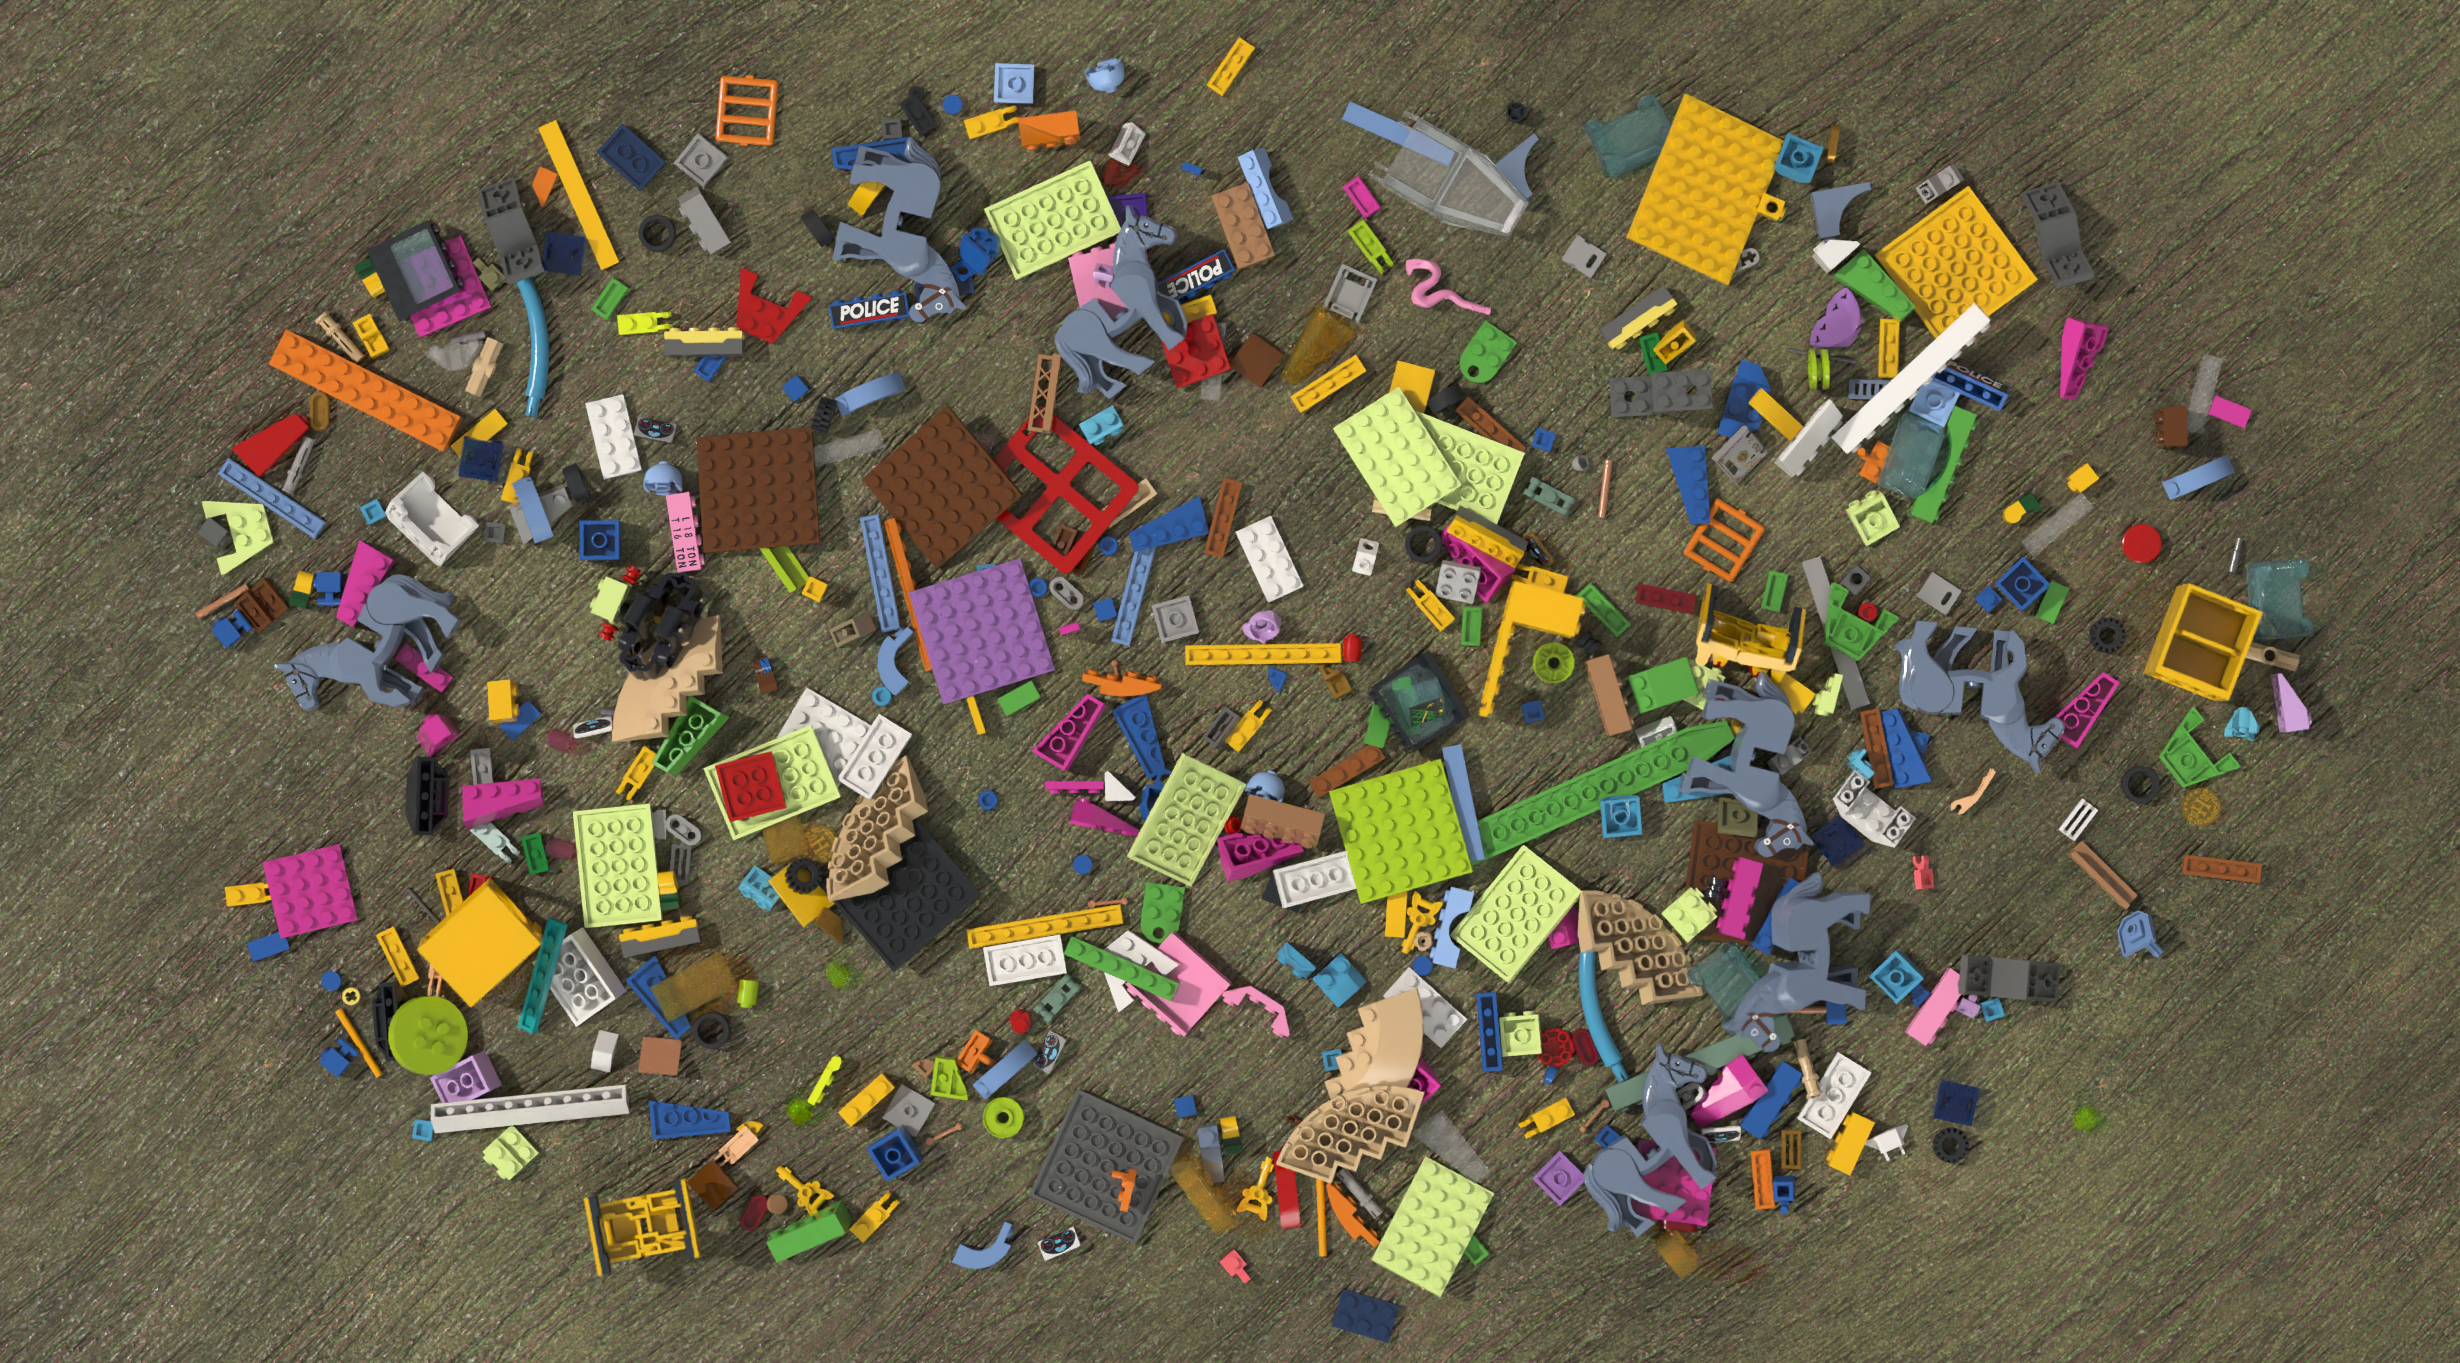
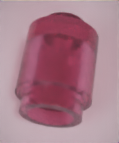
M551 729L548 733L546 744L553 749L568 753L574 750L576 740H574V735L558 729Z
M552 837L551 841H547L545 851L548 852L550 857L572 860L575 845L571 844L570 841Z

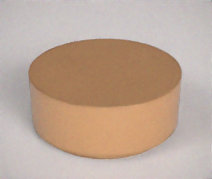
M774 1194L769 1197L767 1208L773 1214H782L787 1209V1200L782 1195Z

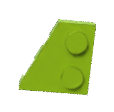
M936 1056L930 1095L968 1101L969 1095L956 1059Z

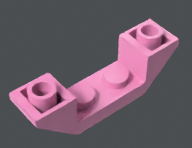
M1251 985L1227 990L1222 993V996L1225 997L1223 1001L1232 1007L1234 1004L1239 1005L1246 993L1250 994L1248 998L1258 1004L1261 1001L1266 1005L1264 1007L1272 1014H1275V1012L1279 1013L1271 1025L1274 1028L1272 1032L1281 1038L1284 1035L1286 1037L1289 1036L1284 1006Z

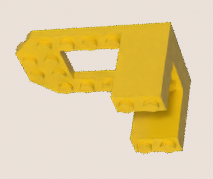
M1517 581L1511 583L1481 702L1484 704V707H1480L1479 716L1488 717V714L1493 712L1495 704L1492 702L1493 696L1498 695L1500 683H1497L1498 677L1500 675L1503 676L1505 664H1502L1505 656H1508L1510 649L1507 641L1510 637H1513L1515 626H1512V624L1570 639L1575 634H1578L1581 623L1578 622L1580 615L1584 614L1586 606L1583 603V598Z

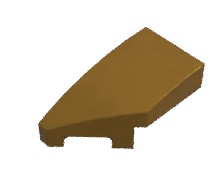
M1323 665L1318 666L1335 700L1353 692L1344 673H1341L1340 670L1327 668Z
M823 907L814 925L828 933L829 937L842 944L841 918L828 908Z

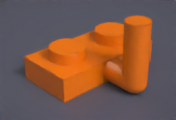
M1878 440L1870 454L1865 452L1864 448H1859L1856 451V455L1864 459L1865 463L1858 475L1876 484L1895 449Z
M975 1030L957 1058V1064L970 1073L974 1072L980 1061L990 1067H994L998 1061L985 1055L993 1040Z
M1129 1169V1173L1112 1171L1111 1177L1123 1180L1121 1187L1125 1188L1124 1191L1120 1190L1118 1202H1121V1211H1128L1137 1170Z

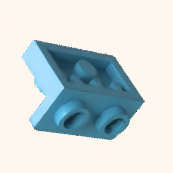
M1112 405L1080 423L1079 426L1089 444L1092 445L1094 443L1097 446L1106 441L1104 437L1109 434L1113 437L1122 432L1121 428L1124 427V424Z
M1865 748L1854 750L1847 758L1849 760L1847 766L1853 771L1859 772L1866 779H1869L1875 773L1871 770L1873 767L1866 760H1860L1867 750Z
M756 865L753 866L738 888L745 897L753 899L760 908L767 909L768 911L772 909L780 897L768 882L772 877Z

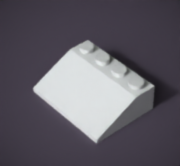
M1830 399L1819 407L1774 462L1790 477H1794L1795 474L1799 476L1806 468L1803 466L1807 460L1810 462L1818 453L1816 451L1818 446H1824L1830 439L1828 434L1832 430L1836 431L1843 423L1840 421L1843 415Z
M583 927L563 940L550 989L577 1027L627 991Z

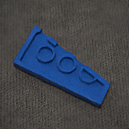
M909 137L831 148L834 168L853 170L859 145L889 152L894 157L911 163L904 156L906 142Z
M1705 446L1666 448L1665 450L1669 457L1690 525L1710 524Z
M1200 496L1128 533L1133 552L1209 534Z
M1139 695L1112 710L1147 778L1150 779L1156 776L1159 769H1165L1147 695Z
M1900 708L1880 712L1895 789L1934 781L1926 768L1927 765L1924 758L1921 757L1917 749L1916 741L1913 740L1910 734V729Z
M656 955L625 980L675 1040L691 1028Z
M649 1100L653 1139L731 1132L730 1115L727 1111Z

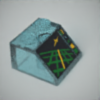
M1437 677L1397 691L1409 729L1446 717L1444 696Z

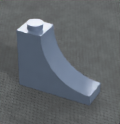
M1532 134L1490 168L1525 203L1523 207L1532 201L1530 197L1533 195L1526 182L1524 170L1526 157L1530 149L1539 140L1535 134Z
M1870 182L1822 190L1810 194L1819 240L1824 239L1825 242L1836 240L1835 237L1840 235L1839 224L1844 208L1854 197L1869 192L1871 190Z
M1217 1123L1199 1125L1197 1130L1206 1184L1225 1182Z

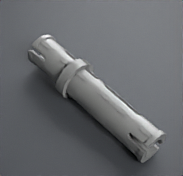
M306 436L303 437L293 465L287 472L288 477L282 488L283 491L294 494L299 478L302 479L303 475L301 474L315 440Z
M1343 1168L1336 1174L1359 1200V1204L1364 1206L1374 1219L1383 1212V1209L1372 1198V1194H1368L1347 1168Z

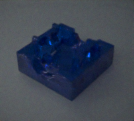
M546 232L542 260L544 271L581 277L587 238ZM550 246H552V247H551L550 259H548V258H549Z
M464 436L458 476L497 482L503 442L495 440L485 441L475 437ZM474 454L473 461H468L471 460V455ZM496 454L495 466H493L494 457Z
M1841 815L1810 834L1831 867L1836 866L1865 846L1850 823L1843 819ZM1835 824V826L1824 832L1826 829Z
M1940 1079L1932 1118L1972 1126L1980 1088ZM1947 1097H1950L1948 1100V1105H1946V1099ZM1970 1098H1971V1104H1970V1109H1969V1113H1968L1967 1111H1968L1969 1101H1970Z

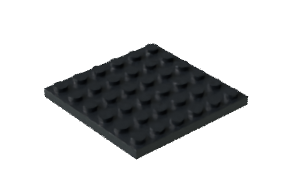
M916 818L912 820L915 836L899 844L902 860L886 868L889 884L873 893L833 901L893 972H896L982 896V893ZM829 875L819 883V886L826 894Z

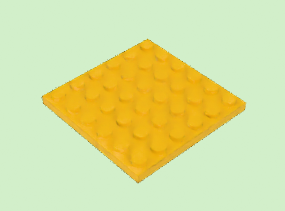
M1969 186L1874 255L1891 280L1915 305L1916 314L1935 339L1975 302L1989 316L2038 280Z

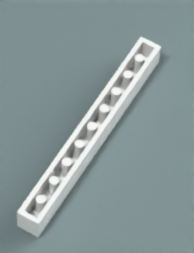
M1975 302L1833 434L1831 438L1847 454L1850 451L1855 453L1862 446L1860 442L1864 438L1869 440L1876 433L1874 429L1879 424L1884 426L1890 420L1888 416L1893 411L1898 413L1905 406L1903 402L1907 398L1913 399L1919 393L1917 389L1921 385L1925 387L1933 380L1931 376L1936 371L1938 373L1942 372L1948 366L1946 362L1950 358L1954 360L1962 353L1960 349L1965 344L1967 346L1971 345L1976 340L1974 336L1979 331L1981 333L1986 331L1991 326L1988 323L1991 321V318Z
M626 1085L431 1104V1123L435 1133L629 1114V1096Z

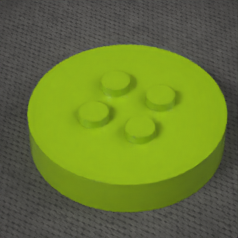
M435 996L417 997L404 1003L394 1014L389 1026V1045L398 1063L410 1072L422 1075L440 1074L451 1069L463 1056L468 1040L467 1025L462 1013L450 1001Z

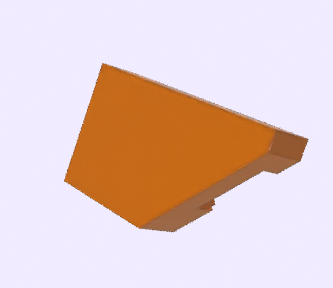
M540 166L532 185L540 206L545 207L558 174Z

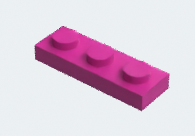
M405 643L394 658L441 693L444 692L454 678L440 667L437 668L435 673L429 672L422 654L407 643Z
M1045 781V789H1049V793H1061V789H1069V793H1080V789H1088V793H1100V789H1104V781Z

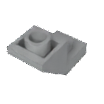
M1953 163L1917 186L1916 190L1925 204L1963 181L1964 178Z
M1800 736L1787 746L1785 754L1777 753L1766 763L1773 772L1779 773V777H1781L1789 769L1805 759L1812 751Z

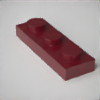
M1638 584L1635 603L1693 614L1696 595Z

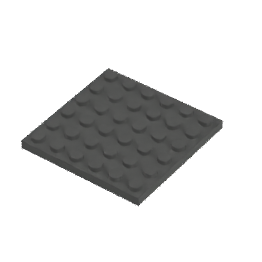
M1077 1089L1029 1196L1136 1244L1184 1137ZM1129 1169L1137 1170L1128 1211H1121V1202H1118L1120 1190L1124 1191L1125 1188L1121 1187L1123 1180L1111 1177L1112 1171L1129 1173Z

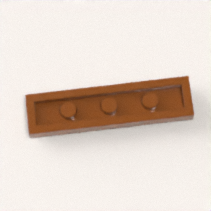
M1467 397L1455 410L1483 437L1521 452L1526 449L1470 397Z
M1223 478L1204 554L1223 558L1242 482Z
M1879 708L1859 712L1868 761L1873 767L1871 770L1875 772L1872 775L1874 789L1894 785Z
M1369 745L1308 782L1316 796L1320 798L1382 761L1385 757L1379 747Z
M2183 855L2181 874L2260 883L2262 864Z

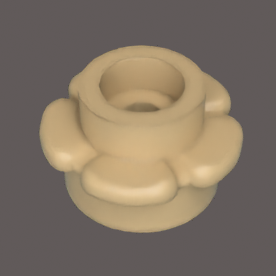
M1419 932L1414 939V945L1421 951H1426L1427 948L1430 949L1433 945L1431 934Z

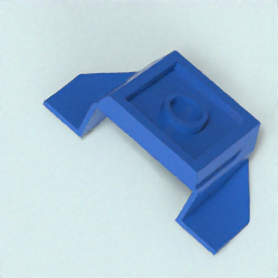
M1741 359L1721 416L1718 434L1731 438L1742 426H1747L1751 432L1760 427L1763 417L1748 404L1760 388L1768 395L1771 393L1769 383L1760 365Z

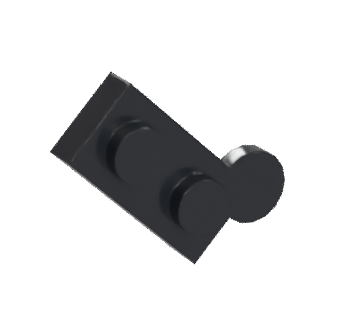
M913 86L908 91L909 98L901 102L900 106L920 137H922L937 126L920 101L924 96L923 90L918 86Z

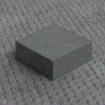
M901 118L881 120L883 140L903 138Z
M486 522L484 541L504 544L507 524Z

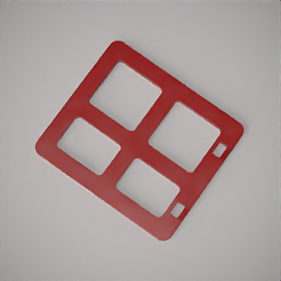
M1043 406L1038 407L1040 411L1045 408ZM1041 415L1033 420V427L1041 428L1043 426L1044 419ZM1054 415L1052 431L1076 450V454L1059 474H1055L1026 450V445L1037 433L1031 432L1028 437L1023 433L1029 424L1028 417L1026 422L1018 429L994 460L1004 472L1014 460H1018L1046 483L1047 489L1022 519H1018L1007 509L996 519L1061 573L1069 574L1137 494L1139 487L1132 478ZM1088 462L1092 463L1121 488L1120 492L1103 511L1097 509L1070 486L1071 481ZM1058 497L1064 498L1092 522L1091 527L1066 556H1062L1033 532L1035 524Z

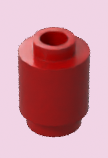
M1347 634V638L1343 637L1342 656H1344V661L1360 662V657H1362V638H1359V634Z

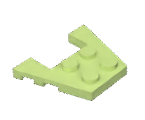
M202 502L206 519L208 517L213 518L224 514L227 515L236 553L217 558L221 575H226L229 571L274 543L263 504Z

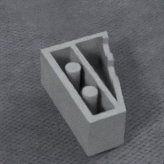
M698 186L678 198L681 205L678 209L684 219L686 217L689 218L691 222L689 227L694 235L698 233L701 240L698 242L704 251L708 250L712 254L731 243Z
M563 484L538 493L549 524L572 506ZM518 501L508 506L522 542L526 544L533 537Z

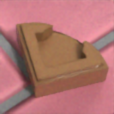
M921 1059L913 1063L912 1066L926 1079L934 1070L935 1061Z

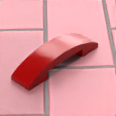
M1281 1150L1273 1151L1281 1229L1301 1227L1295 1171L1276 1165Z

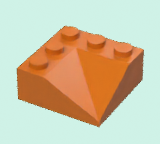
M1076 111L1018 118L1022 147H1027V150H1036L1041 145H1046V148L1057 147V143L1065 142V145L1077 144L1078 140H1081Z

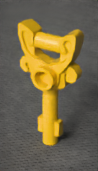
M1417 891L1413 893L1412 907L1406 910L1413 925L1407 939H1404L1402 943L1403 949L1401 952L1409 955L1410 950L1413 951L1416 944L1414 939L1420 926L1425 927L1428 924L1432 925L1435 923L1433 916L1440 910L1442 902L1432 903L1422 899ZM1417 906L1424 907L1430 910V912L1421 913Z
M1266 1157L1265 1161H1262L1260 1167L1262 1171L1257 1186L1243 1189L1242 1193L1245 1198L1238 1205L1237 1212L1247 1210L1258 1214L1263 1221L1266 1220V1204L1272 1202V1197L1268 1195V1191L1264 1187L1269 1172H1272L1274 1166L1272 1164L1273 1158ZM1256 1199L1261 1203V1207L1248 1203V1201Z
M780 1165L776 1170L782 1180L786 1179L799 1190L797 1204L800 1207L805 1206L810 1215L817 1213V1209L825 1200L834 1197L832 1192L820 1188L821 1184L819 1181L807 1182L804 1185L791 1174L792 1171L789 1168H784ZM819 1193L820 1195L810 1204L811 1196Z

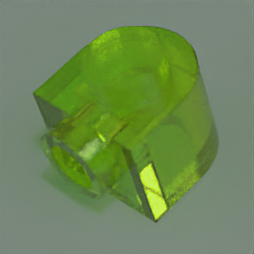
M834 962L827 967L828 971L825 974L835 989L849 981L847 977L850 974L845 966L840 967L837 962Z
M795 1098L786 1108V1115L797 1126L805 1124L814 1114L809 1109L810 1104L803 1098L800 1101Z
M2089 1105L2071 1115L2074 1119L2072 1123L2078 1131L2081 1129L2089 1130L2097 1124L2096 1120L2098 1117Z

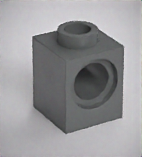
M208 517L197 532L215 547L224 546L230 539L228 536L230 531L210 517Z
M1855 565L1839 583L1855 596L1871 579L1868 576L1870 572L1862 565L1860 567ZM1854 573L1861 576V582L1858 585L1851 581Z

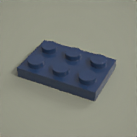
M623 124L617 128L596 152L640 192L666 164L661 157Z
M1343 1289L1332 1327L1388 1343L1399 1305Z

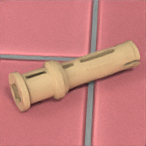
M328 310L315 320V323L320 324L326 331V335L332 336L354 363L357 364L365 355L341 330L340 323H336L332 319Z
M1806 1039L1795 1041L1794 1045L1803 1073L1802 1083L1805 1084L1807 1090L1806 1097L1807 1099L1818 1098L1824 1095V1093L1820 1090L1819 1076L1813 1069Z

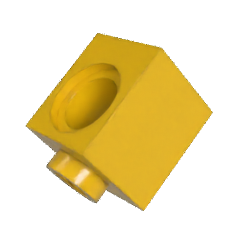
M1763 193L1756 212L1759 215L1777 221L1779 217L1783 218L1787 208L1784 207L1785 201ZM1774 203L1777 206V211L1770 213L1767 210V204Z
M2086 463L2066 479L2069 481L2067 482L2068 487L2073 492L2081 493L2097 481L2099 477L2089 464Z
M810 576L802 594L817 602H821L829 584Z

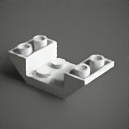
M1854 770L1833 798L1841 817L1871 841L1895 847L1916 818L1901 806L1896 811L1866 788L1870 781Z

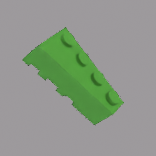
M1864 249L1834 274L1835 280L1862 296L1866 301L1872 303L1899 323L1915 311V305Z
M690 696L686 702L687 716H678L669 732V737H666L652 761L653 765L674 776L687 765L730 718L693 696Z
M840 1200L813 1215L791 1223L782 1230L777 1229L771 1232L766 1243L776 1262H780L845 1234L853 1219L843 1200Z

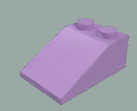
M2282 673L2272 674L2271 679L2279 733L2310 729L2309 725L2312 724L2310 713H2307V709Z
M485 1050L455 1064L451 1069L430 1077L442 1103L474 1100L502 1086Z

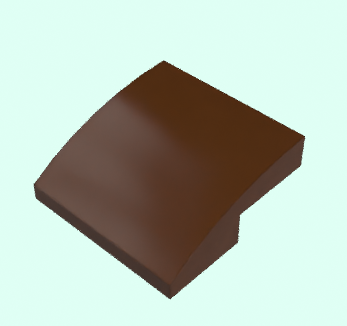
M1252 332L1230 364L1235 371L1261 388L1284 356V353Z
M1060 523L1051 547L1062 556H1066L1084 534ZM1099 540L1072 570L1073 572L1084 575Z
M267 577L263 578L251 590L234 602V605L257 633L263 631L291 608Z
M714 1158L688 1181V1185L712 1211L739 1188L736 1182Z

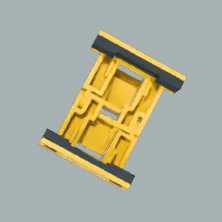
M1708 583L1699 617L1696 638L1698 646L1696 662L1699 665H1705L1710 657V662L1713 666L1722 668L1728 665L1729 660H1732L1742 665H1749L1751 675L1758 678L1760 672L1768 674L1769 669H1772L1771 681L1776 685L1780 684L1786 671L1795 670L1802 648L1806 609L1794 607L1788 629L1758 623L1754 625L1746 620L1714 610L1719 586Z
M687 1178L673 1181L674 1189L604 1203H600L598 1195L584 1198L598 1276L612 1273L611 1263L642 1256L686 1249L687 1259L701 1256ZM675 1207H679L680 1218L683 1230L680 1231L678 1227ZM646 1217L649 1233L643 1232L641 1218ZM602 1221H604V1226H605V1231H606V1237H607V1242H608V1244H606L605 1233H604V1228H603V1223H602Z

